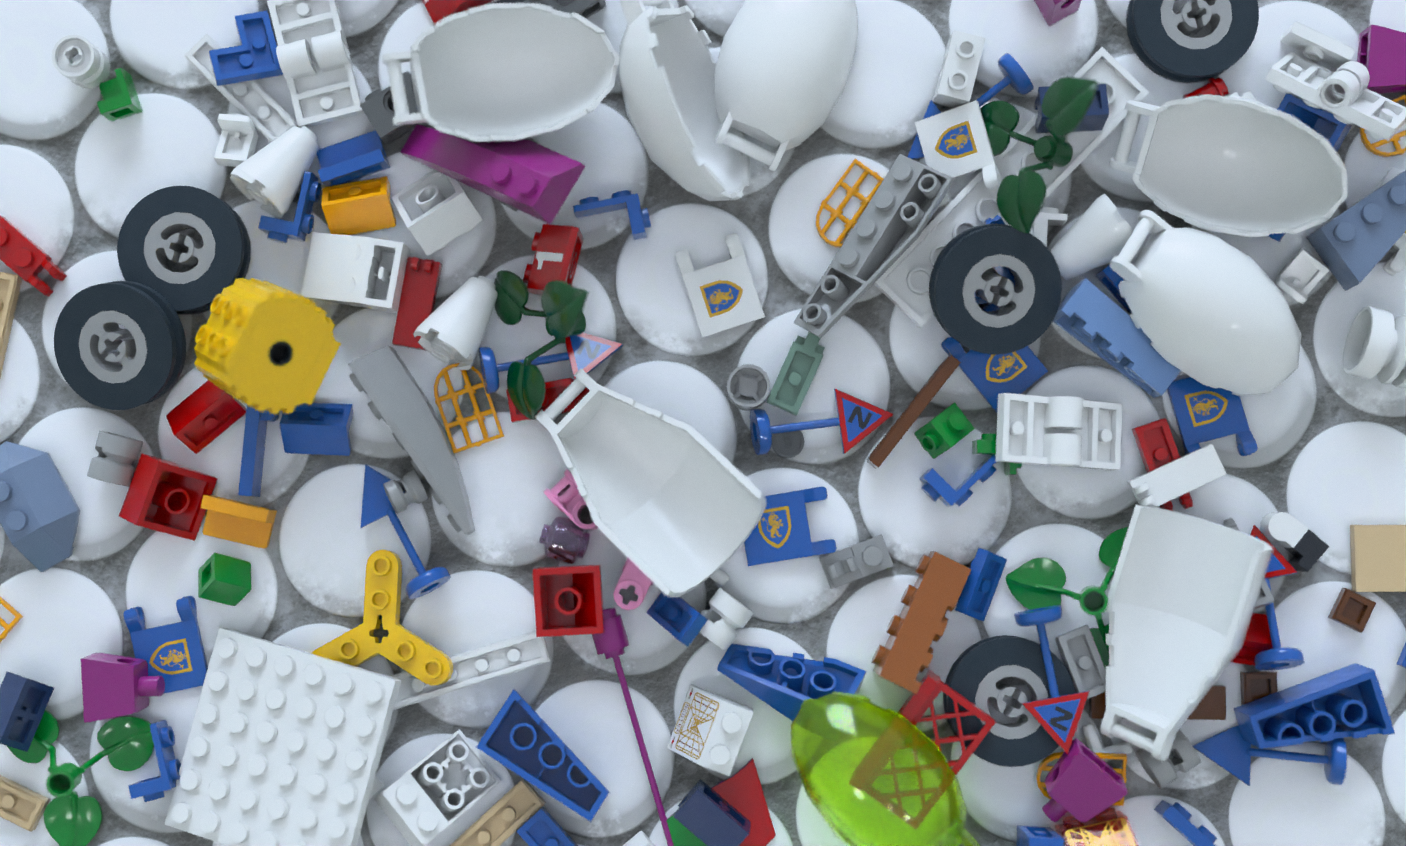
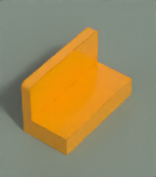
M387 176L329 186L322 189L321 207L331 234L352 235L396 226V219L390 202V184Z
M203 495L200 508L208 510L202 531L204 535L259 548L268 547L277 510L217 496Z

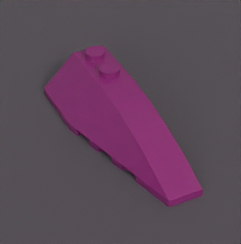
M424 125L415 126L400 151L406 157L550 225L585 168L582 163L530 140L470 141Z

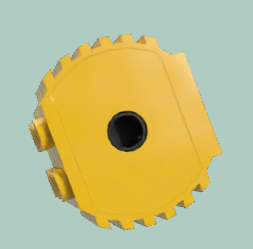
M245 278L235 279L233 285L225 287L221 294L215 296L210 306V312L212 313L206 325L203 324L196 334L194 351L197 358L194 365L200 372L204 373L203 377L215 386L258 411L264 412L266 410L273 414H278L281 411L286 414L293 413L295 407L300 404L307 403L311 405L341 344L335 341L333 336L334 322L331 318L326 317L327 312L316 306L315 302L299 294L255 278L250 280Z

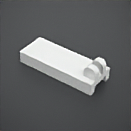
M1208 444L1127 483L1129 488L1132 489L1139 505L1157 507L1227 473L1213 444Z

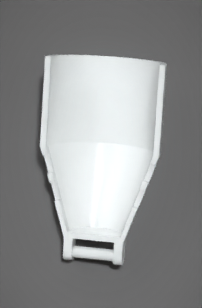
M580 369L574 375L576 379L545 411L541 409L535 415V418L551 433L567 468L570 470L578 486L577 489L581 497L585 500L595 525L668 597H680L694 590L710 578L747 540L762 517L766 507V496L691 425L683 421L680 422L656 409H651L629 397L597 384L584 370ZM587 387L590 391L557 424L554 420Z
M1135 505L1107 596L1108 606L1106 612H1109V634H1106V645H1109V666H1106V711L1100 728L1101 734L1109 738L1115 736L1150 752L1153 758L1162 762L1167 759L1178 730L1242 648L1273 551L1269 544L1238 530L1202 518L1158 507ZM1122 717L1157 732L1156 738H1150L1122 725Z

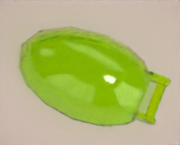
M832 691V694L815 700L812 698L804 700L799 713L791 724V757L808 798L836 838L847 846H959L961 843L964 846H980L965 829L967 807L957 776L948 765V761L937 745L904 716L889 708L884 709L870 702L869 698L861 695Z

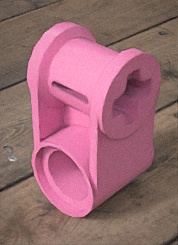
M567 469L564 472L565 476L551 490L546 489L544 494L578 527L585 530H596L598 527L594 522L584 524L580 518L582 509L587 505L577 489L578 486L571 472Z
M627 558L622 569L623 573L614 590V600L620 608L632 610L640 606L653 582ZM631 585L635 587L634 593L639 597L636 602L630 601L627 605L623 603L624 597L620 595V591L622 588L628 589Z

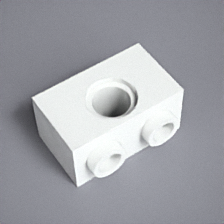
M953 30L945 51L933 99L934 104L956 108L970 102L986 38Z

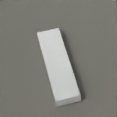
M207 33L184 55L243 115L252 119L254 126L270 142L277 139L293 126L298 127V123L255 80L217 86L209 57V50L221 49L222 47Z

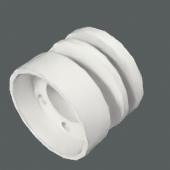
M1370 306L1362 308L1355 317L1346 338L1343 351L1344 371L1349 375L1364 379H1373L1377 375L1381 383H1392L1395 387L1406 388V316L1401 315L1394 320L1393 314L1389 311Z

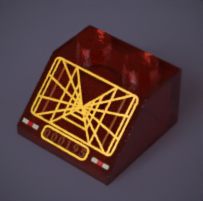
M1112 807L1105 809L1087 822H1080L1074 816H1069L1062 819L1063 824L1054 825L1055 831L1064 839V846H1139L1128 817Z

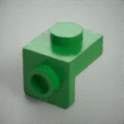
M954 402L918 429L914 435L919 440L923 449L935 459L953 447L975 428Z
M981 434V440L972 441V454L996 455V434ZM1005 462L1004 474L1016 475L1017 468L1021 469L1022 463Z

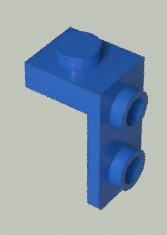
M308 171L304 173L294 222L261 215L258 228L268 234L267 239L280 243H287L288 238L305 242L306 234L311 233L314 225V215L311 214L313 203L318 202L321 194V183L318 182L319 178L315 174Z
M630 190L615 192L612 194V198L600 201L599 197L584 198L579 200L580 205L573 206L576 218L627 208L634 240L647 238L645 228L651 227L648 208L641 209L638 193L631 194Z
M994 454L988 456L955 490L933 468L928 469L919 478L924 483L921 489L935 502L940 499L947 507L953 506L955 503L961 506L973 494L970 488L978 480L984 483L997 470L993 466L997 462L996 456Z
M166 720L150 724L161 776L141 780L129 785L131 799L143 796L144 802L165 797L164 791L175 788L177 779H180L178 773L181 763L178 759H175L173 751L175 735L172 727L168 726Z

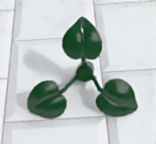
M1066 77L1052 83L1042 101V112L1049 118L1045 126L1052 136L1047 135L1038 140L1013 131L1019 122L1020 116L1012 104L1005 101H992L980 109L994 156L1003 153L1007 149L1011 137L1034 146L1036 158L1043 162L1021 168L1018 176H1006L999 186L997 192L998 210L1004 220L1016 230L1029 234L1032 224L1045 201V180L1039 173L1034 171L1045 168L1052 170L1053 166L1064 167L1071 161L1073 148L1069 142H1066V138L1063 136L1072 133L1083 121L1095 97L1099 84L1097 81Z
M502 270L497 272L494 281L495 290L498 293L494 307L500 320L507 325H517L521 321L522 313L526 316L545 317L546 330L549 335L555 337L554 340L527 356L523 363L520 361L512 362L507 374V388L512 402L524 416L535 420V415L540 410L544 401L545 381L541 371L535 365H531V363L556 345L565 343L566 337L580 335L585 331L586 319L582 311L588 291L576 288L561 280H553L548 282L543 290L541 300L543 311L530 310L525 307L529 299V292L523 280L511 271Z

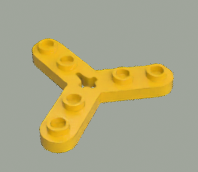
M384 549L375 551L370 555L366 564L363 623L319 647L311 654L355 667L381 654L428 685H442L451 678L453 673V663L450 657L400 625L401 559L393 551ZM379 615L382 616L383 629L388 630V637H383L382 643H379V637L373 635L374 630L380 628L381 619H379Z

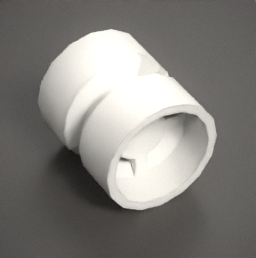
M68 35L56 42L52 50L51 59L54 67L63 76L82 88L90 89L98 87L100 83L107 80L110 74L109 59L103 51L94 46L89 40L80 35Z
M719 588L709 601L711 608L701 612L708 621L702 627L700 633L726 651L737 637L735 630L737 628H744L754 613L732 595Z

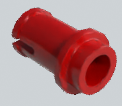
M1211 77L1208 79L1207 84L1189 94L1183 95V98L1205 94L1226 96L1229 92L1222 78L1214 79Z

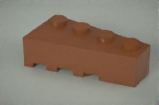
M930 551L929 556L923 554L915 570L919 576L914 586L910 584L907 586L901 598V603L905 605L899 616L894 614L887 627L886 633L890 634L885 646H878L871 663L875 664L873 671L876 674L917 694L921 683L916 681V677L919 672L922 673L925 668L927 669L934 655H932L933 648L930 645L932 641L938 642L942 637L948 622L945 614L947 610L952 612L970 574V568L935 551Z

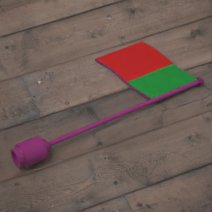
M615 607L604 609L605 633L592 634V638L598 655L605 654L606 659L613 658L667 845L707 846L673 817L674 813L670 817H666L619 658L620 655L625 654L624 647L630 645L621 614H617ZM752 758L733 776L711 788L751 822L750 833L739 846H766L776 834Z

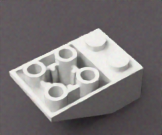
M312 232L301 296L309 299L398 313L410 248L402 242L372 237Z
M459 729L374 798V800L411 846H425L499 784L501 780Z

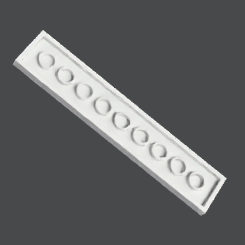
M1103 47L1089 59L1073 78L1090 79L1097 81L1099 84H1106L1109 106L1108 119L1102 131L1072 132L1063 136L1066 138V142H1069L1073 148L1072 159L1066 166H1053L1052 170L1045 168L1034 171L1039 173L1045 180V199L1126 117L1128 112L1125 109L1127 101L1141 102L1149 93ZM1038 113L1018 132L1034 140L1047 135L1052 136L1051 133H1036L1035 123ZM1014 138L1010 140L1007 149L1003 153L994 157L1002 180L1008 175L1018 176L1019 170L1023 167L1043 163L1036 158L1034 146ZM982 170L927 225L919 238L874 283L919 328L934 314L929 298V281L934 263L944 247L953 238L967 229L985 224L984 221L988 218L993 219L998 215L1006 225H1009L998 210V189L991 190L985 186Z

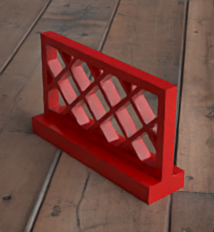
M930 669L920 681L921 685L917 694L913 692L910 694L852 773L849 780L851 786L858 791L861 789L915 829H917L996 723L994 718L941 681L940 677ZM941 691L953 699L955 712L935 714L933 701ZM958 703L967 710L959 711ZM930 707L931 715L923 716ZM975 715L985 722L978 733L963 735L960 717ZM956 717L959 735L939 738L936 720ZM932 721L935 739L916 741L914 734L916 724L918 722ZM910 734L911 742L903 743ZM964 740H972L967 748H965ZM960 741L962 754L958 760L943 761L941 744ZM936 744L939 762L919 764L917 747ZM912 748L915 765L896 768L894 759L896 751L898 749ZM890 761V763H891V768H890V769H884L885 766H886V765L888 764V762ZM953 766L946 775L944 767ZM940 768L941 783L935 787L924 788L921 770ZM916 771L919 789L900 791L897 773ZM893 774L895 792L881 793L872 786L878 776ZM932 793V795L926 801L925 794ZM921 796L922 808L915 817L903 809L901 797ZM890 798H897V804Z

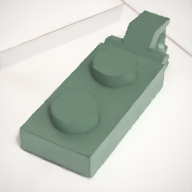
M808 332L806 339L798 335L796 341H793L766 403L797 416L824 356L823 351L825 347L818 344L820 337Z

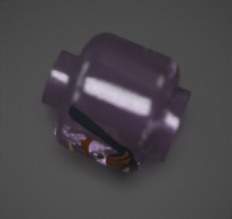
M558 516L552 521L551 525L544 524L539 543L545 545L544 552L546 557L574 564L578 558L584 559L591 534L587 533L586 529L578 527L571 519Z

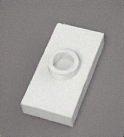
M1294 22L1288 27L1280 39L1281 42L1302 51L1306 58L1312 61H1323L1336 68L1351 61L1355 52L1354 48L1300 22Z

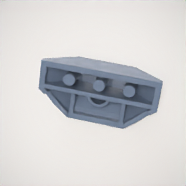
M6 441L0 444V524L12 545L40 572H44L72 556L80 509L49 453Z

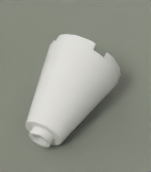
M293 126L234 168L230 173V180L250 201L254 198L261 203L262 206L260 208L263 211L281 219L287 213L303 182L305 171L309 170L319 150V145L316 142L318 137L305 126H302L301 129Z
M1104 193L1091 204L1050 250L1058 264L1060 275L1067 281L1110 263L1113 257L1120 254L1133 233V229L1126 219L1122 218L1118 213L1117 207Z
M479 276L478 278L470 277L417 327L413 335L414 337L421 336L418 343L442 362L448 364L452 359L459 362L458 369L469 370L477 357L498 296L495 284L484 276Z

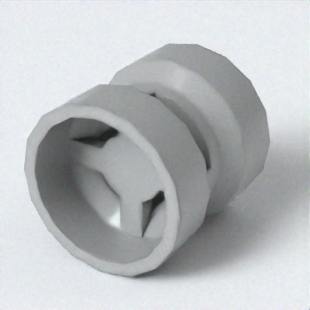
M415 470L405 473L403 478L398 481L390 480L383 484L388 499L397 514L406 510L407 506L411 503L419 504L428 500L425 489Z

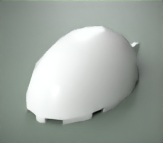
M620 0L628 24L620 43L618 77L627 116L650 159L687 191L708 201L737 200L742 198L744 187L750 185V158L748 155H743L742 152L723 143L721 146L714 143L722 124L718 120L715 107L714 76L717 62L715 63L707 44L712 42L706 31L697 30L691 20L694 18V13L687 5L674 8L672 0ZM644 6H652V7L646 10ZM729 127V132L743 139L746 138L745 133Z
M746 0L724 36L715 68V107L718 120L722 124L714 141L715 144L721 146L723 143L769 165L768 169L775 172L785 151L799 146L825 123L844 91L856 52L858 37L856 0ZM729 127L776 148L775 153L729 132Z
M490 3L447 16L433 27L421 33L411 46L410 51L382 55L383 64H387L396 115L393 117V124L395 126L427 122L438 131L470 141H518L558 131L595 110L615 85L620 57L617 51H614L606 34H604L605 31L577 13L572 12L570 14L554 10L553 7L538 3ZM410 62L412 86L418 113L409 114L401 63Z
M1205 94L1171 100L1159 107L1129 100L1125 106L1128 112L1114 158L1110 159L1109 166L1113 169L1132 173V179L1138 189L1152 199L1153 203L1164 212L1167 211L1174 216L1184 219V222L1207 231L1247 237L1269 236V234L1288 232L1290 234H1297L1328 221V218L1332 216L1340 204L1348 197L1347 167L1327 139L1292 115L1248 98ZM1143 114L1150 116V120L1136 163L1128 161L1140 116Z
M1143 210L1138 216L1139 223L1120 254L1113 257L1110 262L1111 269L1124 279L1119 283L1121 298H1125L1132 311L1130 317L1136 328L1143 330L1152 340L1150 345L1167 362L1203 385L1215 389L1223 388L1232 391V394L1237 396L1270 393L1298 368L1301 332L1281 290L1252 258L1214 234L1188 227L1173 228L1154 212ZM1149 231H1151V233L1149 234L1150 238L1148 242L1146 243L1142 252L1138 256L1134 265H1132L1130 262L1132 261L1133 257L1135 256L1136 252L1143 243Z

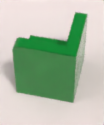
M123 68L115 69L117 78L99 84L103 100L97 101L100 114L111 122L143 112L132 76Z
M214 552L198 570L199 598L236 606L251 591V564L248 561Z

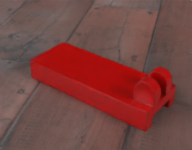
M408 257L392 340L393 345L425 350L418 343L421 336L414 337L413 333L434 312L442 269L441 262Z

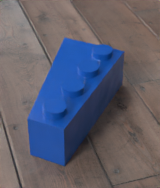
M1357 663L1233 708L1243 740L1259 749L1298 745L1309 741H1334L1336 738L1345 737L1362 738L1372 734H1395L1375 670Z
M513 689L476 748L591 822L609 794V790L523 697Z

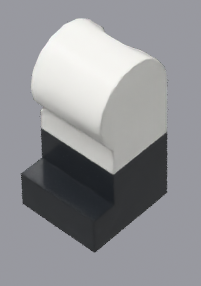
M1272 512L1264 516L1260 522V530L1264 536L1270 541H1277L1293 555L1289 563L1297 571L1308 572L1329 548L1324 541L1289 513Z

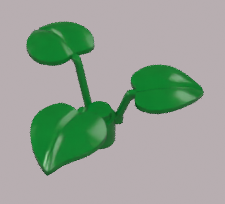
M1129 527L1118 529L1103 540L1099 549V558L1105 565L1111 568L1099 587L1087 586L1080 593L1064 589L1066 574L1058 562L1043 557L1025 562L1006 576V583L1012 595L1029 610L1061 605L1062 594L1079 600L1081 608L1087 614L1095 615L1098 628H1090L1105 670L1106 666H1109V645H1106L1109 623L1104 625L1101 613L1108 606V598L1105 591L1115 573Z
M45 710L28 752L7 746L18 759L27 763L41 762L49 751L50 767L47 770L51 774L46 780V787L48 792L55 796V798L46 806L44 823L47 831L59 846H86L96 835L102 823V809L99 802L92 796L78 798L77 791H74L82 780V773L106 755H108L110 764L121 771H134L143 766L149 760L154 749L150 724L152 723L135 716H120L107 721L97 733L98 743L104 750L80 767L73 763H64L57 766L56 748L52 743L58 738L60 730L56 718L47 710Z

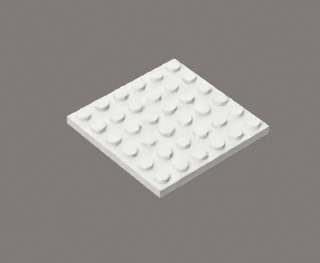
M219 628L178 773L180 779L176 781L165 825L227 846H357L401 680L234 630Z

